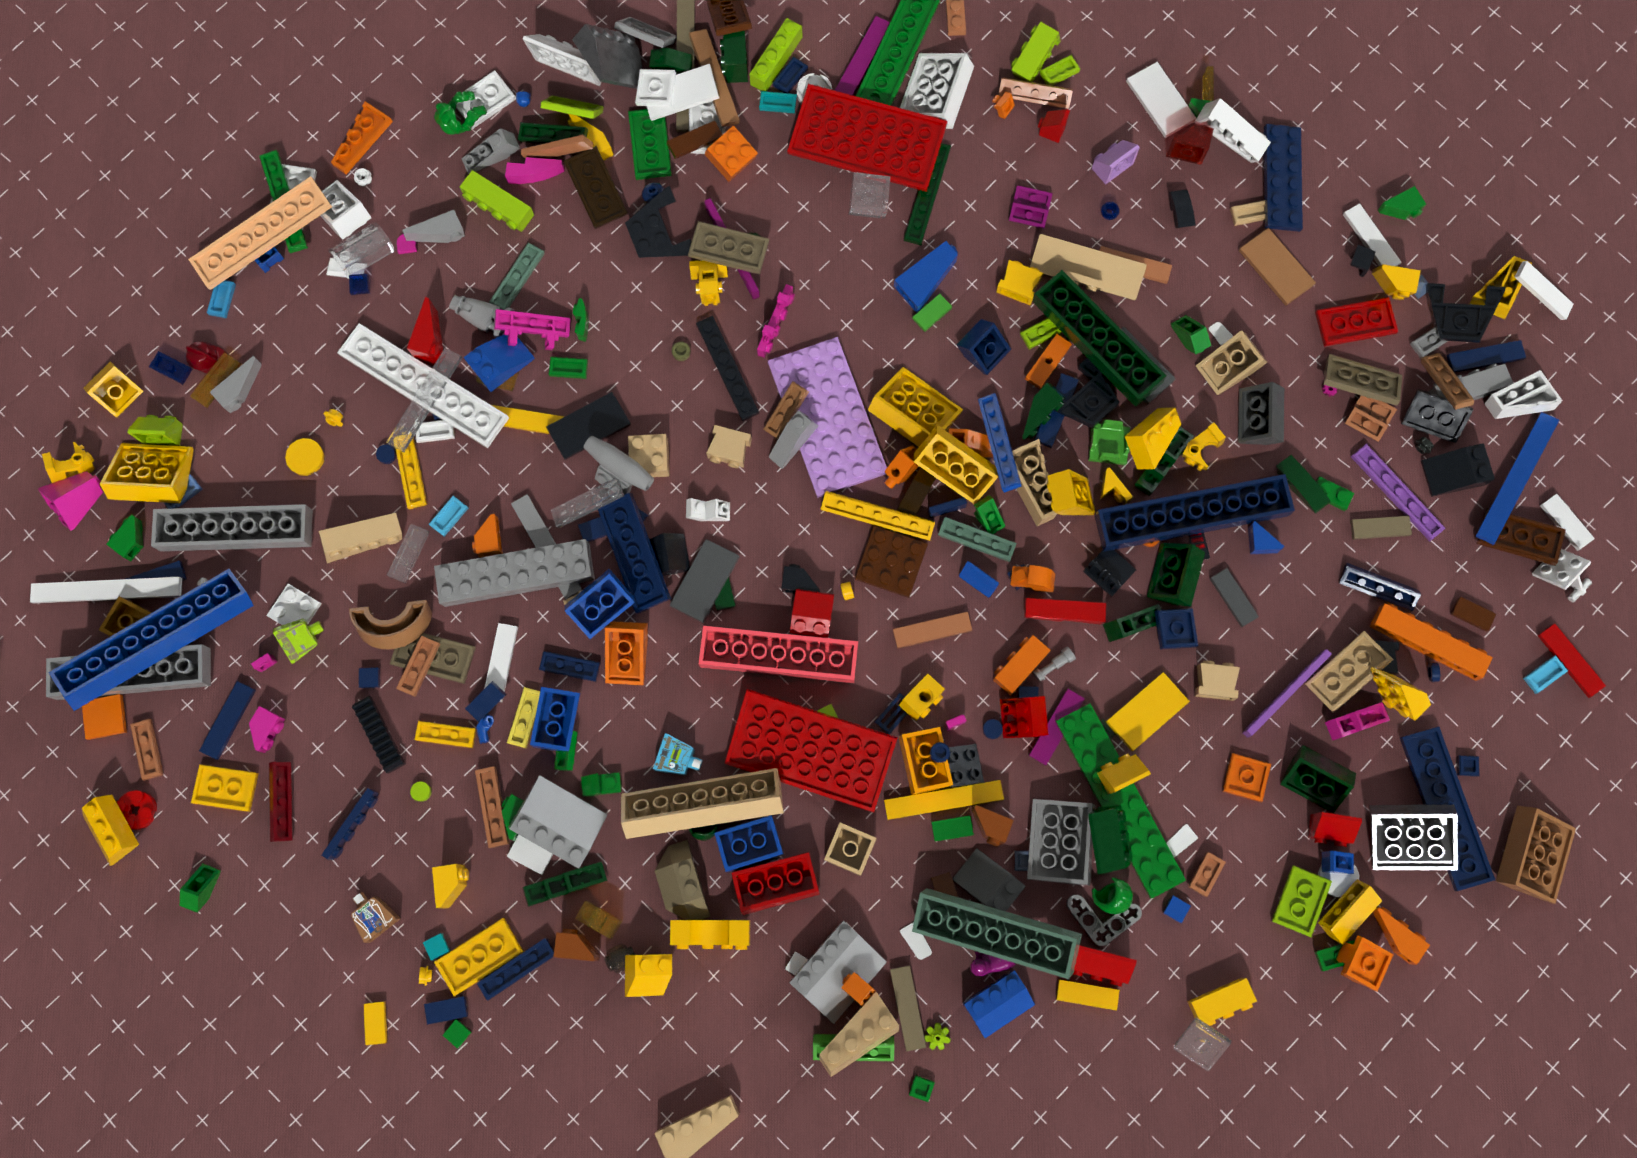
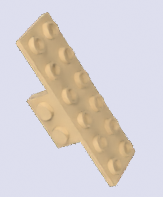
M1043 234L1039 235L1030 267L1037 268L1043 274L1052 277L1063 270L1077 285L1086 286V290L1093 292L1100 290L1131 300H1136L1147 266L1144 263Z

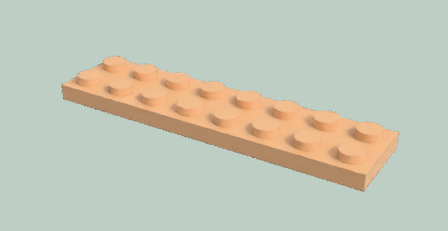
M310 176L188 260L206 287L211 290L332 208V205Z

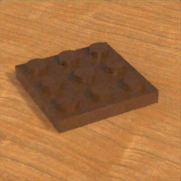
M874 526L855 580L910 598L928 544Z

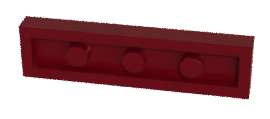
M270 762V842L292 841L291 762Z

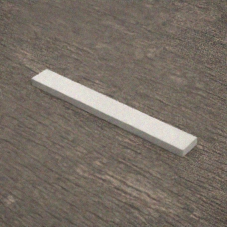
M163 577L31 584L30 602L55 603L117 600L119 596L124 599L180 597L182 594V578Z

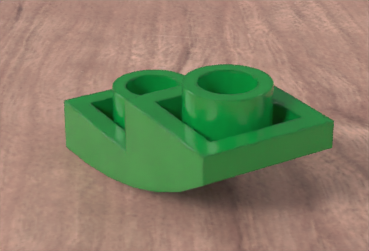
M579 298L578 303L574 304L573 315L577 321L575 333L580 341L586 342L589 327L588 313L583 299Z

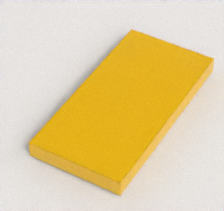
M1163 672L1109 718L1106 723L1131 751H1134L1190 701Z
M502 918L434 961L455 997L524 951L505 918Z

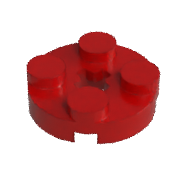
M139 790L125 793L116 802L131 830H141L148 827L153 822L155 812H157L155 799L150 794ZM134 806L140 807V809L138 810V815L134 813L132 814Z

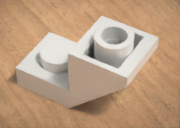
M693 498L686 499V518L697 521H730V502L719 499L701 501Z

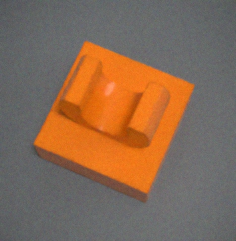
M1005 92L1002 97L995 95L992 99V102L996 103L994 108L997 109L999 117L1003 119L1007 117L1015 106L1012 94Z

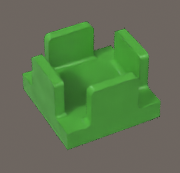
M1104 420L1102 424H1097L1093 429L1091 428L1088 461L1126 465L1130 449L1124 436L1130 432V427H1124L1122 421Z

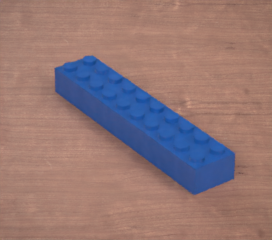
M227 569L48 673L64 699L75 711L254 605L243 586L231 570Z

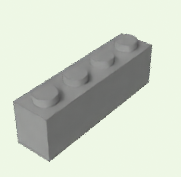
M1492 364L1486 367V370L1480 371L1477 369L1468 373V376L1462 377V375H1458L1457 377L1473 399L1477 400L1514 384L1505 364L1499 366ZM1435 383L1429 393L1446 398Z

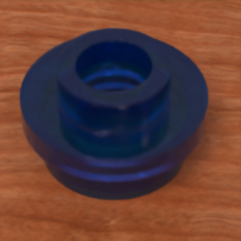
M1115 202L1105 203L1101 208V215L1107 220L1117 218L1119 215L1118 205Z

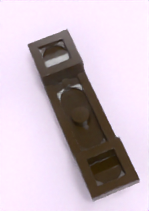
M920 467L897 511L916 516L936 477Z

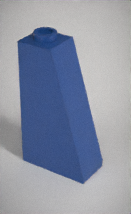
M947 241L894 280V288L916 313L924 307L957 262L958 252Z

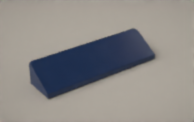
M1346 563L1339 581L1342 585L1411 611L1414 610L1421 596L1420 591L1349 563Z

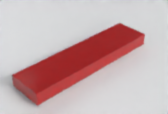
M1555 623L1537 635L1550 652L1558 657L1568 670V674L1588 698L1606 686Z

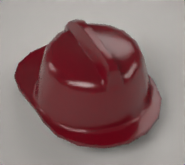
M201 341L186 346V361L190 367L210 375L220 374L228 367L229 357L220 347Z

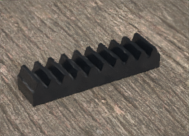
M368 696L353 704L352 709L359 718L362 729L366 732V736L369 738V742L373 746L372 748L376 752L383 770L389 774L405 765L406 763L372 697Z

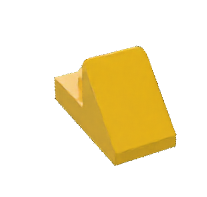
M1109 467L1103 474L1100 499L1113 492L1116 501L1126 505L1133 496Z

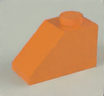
M491 514L474 535L475 542H472L473 552L480 558L503 554L499 519L495 514Z
M855 972L852 975L848 974L842 982L843 986L841 988L862 1007L877 992Z

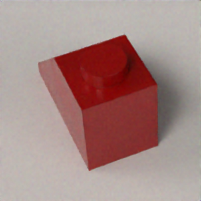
M1070 110L1048 111L1045 118L1041 117L1038 128H1040L1039 136L1059 143L1066 128Z

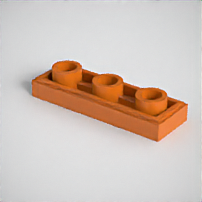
M1056 334L1029 371L1025 380L1041 389L1070 349L1072 343Z

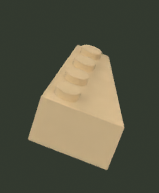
M1039 439L1012 451L1022 487L1016 489L1036 526L1054 519L1058 514L1051 507L1052 496L1047 489V475L1049 474L1046 471L1045 459L1040 449Z
M396 513L319 531L327 563L376 549L386 544H396L399 540H402V532Z
M877 992L873 994L819 1054V1059L830 1077L899 1032V1024Z
M729 1095L657 1130L654 1134L665 1158H689L735 1120L740 1113L732 1095Z

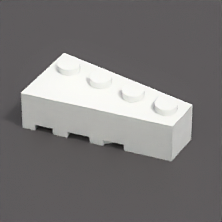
M1221 98L1206 103L1194 122L1250 163L1259 161L1270 144V141L1263 133L1257 131Z

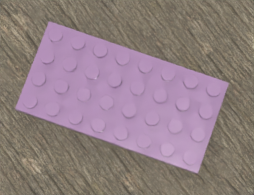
M838 337L768 360V365L781 399L792 381L809 391L798 410L812 419L818 425V428L799 450L817 498L824 496L825 491L834 493L886 475L885 470L887 466Z

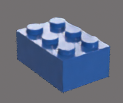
M608 569L565 605L564 611L586 636L591 639L634 604L635 600L628 589Z
M772 815L714 833L725 872H731L784 855Z

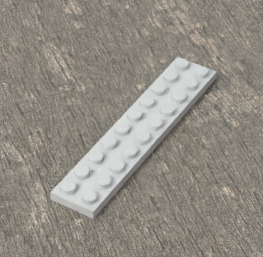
M360 323L337 352L341 357L486 448L491 445L509 419L508 415Z

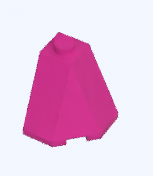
M87 471L38 488L46 504L57 516H60L58 519L70 531L75 529L103 493L100 488L101 481L96 475L92 476Z

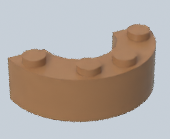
M427 600L407 602L404 611L399 616L390 620L374 618L369 606L349 609L351 621L360 638L368 645L379 649H396L412 643L425 632L432 617V611Z

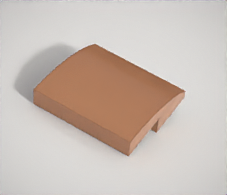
M1360 395L1344 424L1379 442L1397 409L1385 402Z

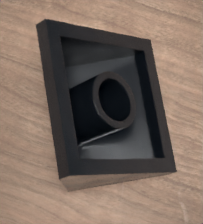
M662 533L649 539L663 576L689 571L690 565L684 534Z

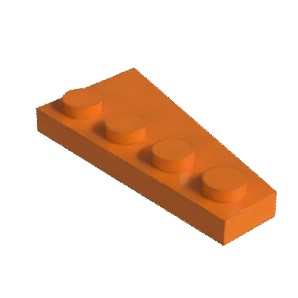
M366 101L362 105L363 110L361 114H357L355 118L356 123L353 128L348 130L346 141L341 143L331 161L335 168L346 175L393 122L390 117Z

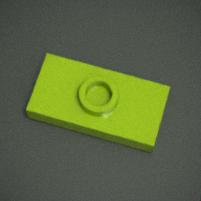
M1069 55L1040 70V75L1046 85L1053 86L1079 73L1080 67L1073 56Z

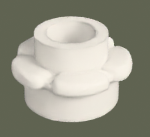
M360 168L356 170L354 180L358 185L366 186V184L371 183L372 174L369 170Z

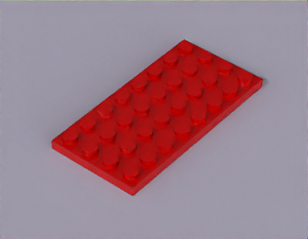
M808 84L787 153L927 192L948 121Z
M747 689L724 764L749 772L777 768L780 782L874 812L898 737Z

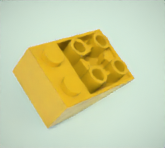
M1374 667L1370 668L1373 680L1378 686L1377 690L1381 694L1382 702L1386 707L1394 708L1403 717H1409L1416 721L1431 705L1427 693L1393 674Z

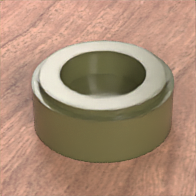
M677 342L673 345L672 355L676 360L685 361L690 357L691 350L687 343Z

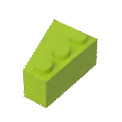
M1042 22L1038 26H1034L1030 34L1032 37L1029 42L1026 41L1023 44L1021 55L1019 58L1016 57L1011 65L1013 75L1024 81L1033 82L1043 68L1042 65L1045 60L1049 59L1052 55L1053 47L1055 45L1058 46L1061 42L1059 32Z

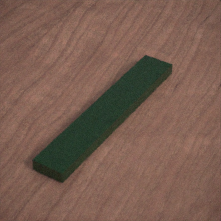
M941 144L927 192L918 191L904 237L906 242L922 245L951 145Z

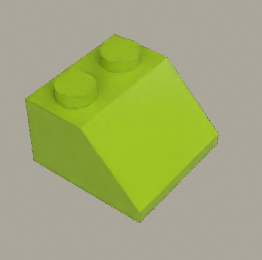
M146 415V417H138L129 427L127 433L143 444L180 446L183 424L173 416L158 418L154 415Z

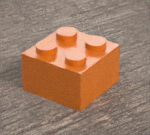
M733 125L707 148L704 155L730 182L756 158L758 152Z

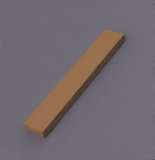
M707 29L690 32L689 37L700 67L710 64L719 94V99L712 102L721 127L739 124V117Z

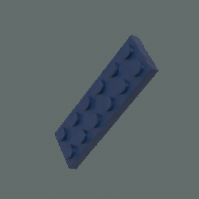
M1266 124L1264 126V135L1270 141V144L1264 152L1265 228L1300 232L1303 229L1301 127Z
M627 493L598 507L597 509L625 586L634 596L635 603L632 605L635 613L639 614L670 600L669 591L633 493Z

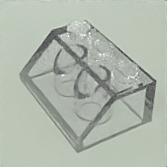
M373 222L328 249V251L347 279H349L358 271L366 269L391 254L395 249L383 229L376 222Z

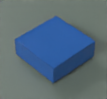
M1172 895L1163 914L1182 923L1191 905Z

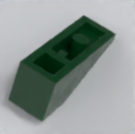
M1157 604L1103 624L1108 641L1112 642L1157 626L1155 611L1161 610L1160 605Z

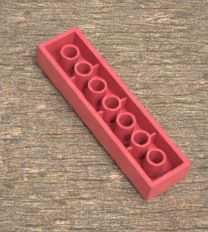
M703 626L699 666L700 668L854 683L858 641Z

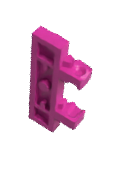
M786 284L783 292H779L775 310L768 325H765L762 330L763 336L757 348L758 356L765 358L766 354L771 352L773 347L772 340L780 332V322L785 320L788 313L786 309L789 304L793 303L795 297L793 286Z
M496 309L494 329L504 330V335H508V346L517 345L518 335L530 333L539 334L541 338H545V350L554 349L555 341H558L559 337L568 338L570 336V318Z

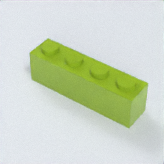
M786 18L750 72L751 86L760 91H768L803 38L801 25Z
M473 170L460 185L463 193L462 196L467 201H474L481 210H488L494 218L499 221L502 219L513 230L518 229L522 232L534 216L530 206Z

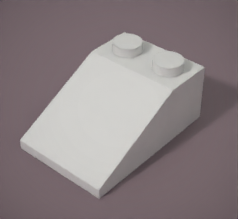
M338 180L322 191L332 205V208L320 216L342 240L371 219L363 204Z

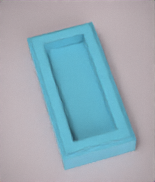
M452 496L429 525L445 537L469 508Z
M1554 655L1523 679L1533 692L1537 694L1568 670L1558 657Z

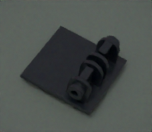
M1102 550L1083 570L1089 578L1111 597L1136 571L1115 550L1104 552Z
M977 745L949 747L950 756L948 764L953 785L950 788L983 783L984 779Z

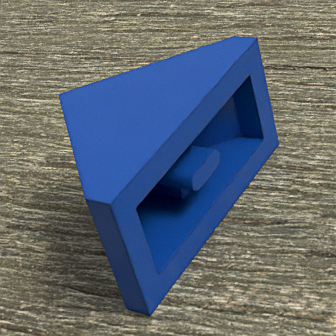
M1256 521L1248 527L1250 554L1278 553L1284 548L1283 544Z
M1338 851L1322 852V872L1354 874V854Z

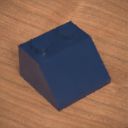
M980 319L956 344L964 357L985 375H988L1011 350L996 325Z

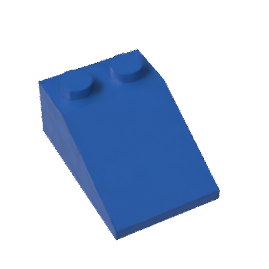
M504 334L478 346L463 357L490 392L535 359L518 337L516 346H508V335Z

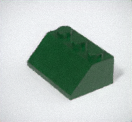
M1161 543L1147 597L1172 605L1191 607L1205 552L1193 544Z
M1302 745L1293 757L1280 785L1334 813L1354 788L1356 773Z
M1121 805L1098 807L1088 814L1097 873L1103 874L1125 869L1132 862V852L1128 850L1127 844L1129 842V833L1125 830L1124 822H1126L1125 811L1122 810Z

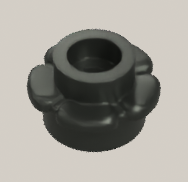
M1421 437L1415 441V448L1421 454L1431 453L1434 445L1430 440Z

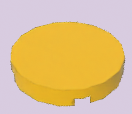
M302 438L289 446L285 459L291 471L298 475L308 476L321 468L325 456L317 442L312 439Z

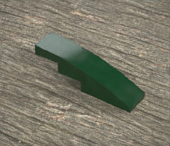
M1180 426L1156 468L1146 469L1134 486L1150 497L1194 435Z
M601 861L524 886L522 889L527 906L530 907L605 882L607 877Z

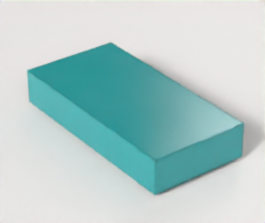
M761 91L759 110L795 113L797 94Z

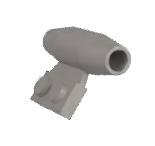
M594 436L589 437L585 442L584 449L600 464L597 468L595 480L610 489L614 494L621 497L630 493L632 485L647 491L653 484L654 478L638 462L615 446Z

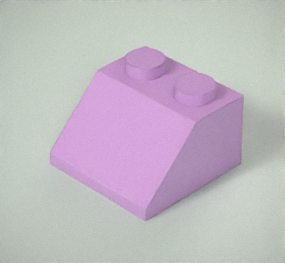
M1125 140L1120 141L1118 144L1113 143L1104 154L1100 153L1094 158L1092 170L1106 185L1134 164L1140 147Z

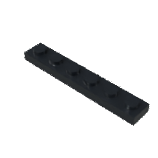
M711 316L697 322L696 326L741 420L744 421L758 415L759 411L714 317Z

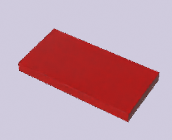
M1389 297L1319 309L1315 312L1324 347L1398 333Z

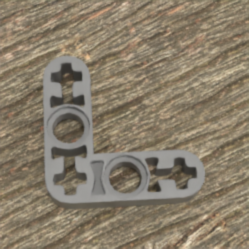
M1072 895L1066 902L1070 913L1091 941L1098 946L1107 945L1136 923L1142 916L1141 908L1136 904H1131L1129 908L1137 910L1135 912L1136 917H1128L1126 919L1129 922L1127 925L1120 914H1114L1102 923L1082 896ZM1073 898L1074 900H1080L1079 906L1082 910L1085 907L1087 909L1079 917L1077 916V913L1080 912L1078 908L1071 907ZM1129 910L1122 913V915L1126 916L1129 914ZM1087 914L1091 915L1094 919L1091 926H1086L1083 923V917ZM1114 919H1119L1122 923V927L1118 931L1113 930L1111 927V922ZM1106 925L1108 930L1111 933H1113V935L1110 936V934L1107 933L1103 937L1105 940L1104 942H1102L1101 940L1097 941L1096 938L1098 937V935L1096 933H1104L1106 931L1104 926Z

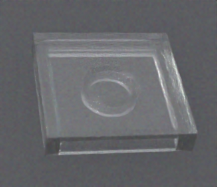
M1195 1017L1174 1044L1173 1049L1209 1072L1230 1046L1231 1039Z

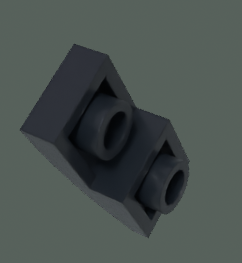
M1188 190L1169 192L1170 209L1174 210L1175 228L1196 226Z

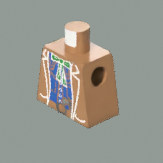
M361 892L353 898L358 909L351 913V917L364 943H371L401 919L379 897L374 896L368 900L364 893Z

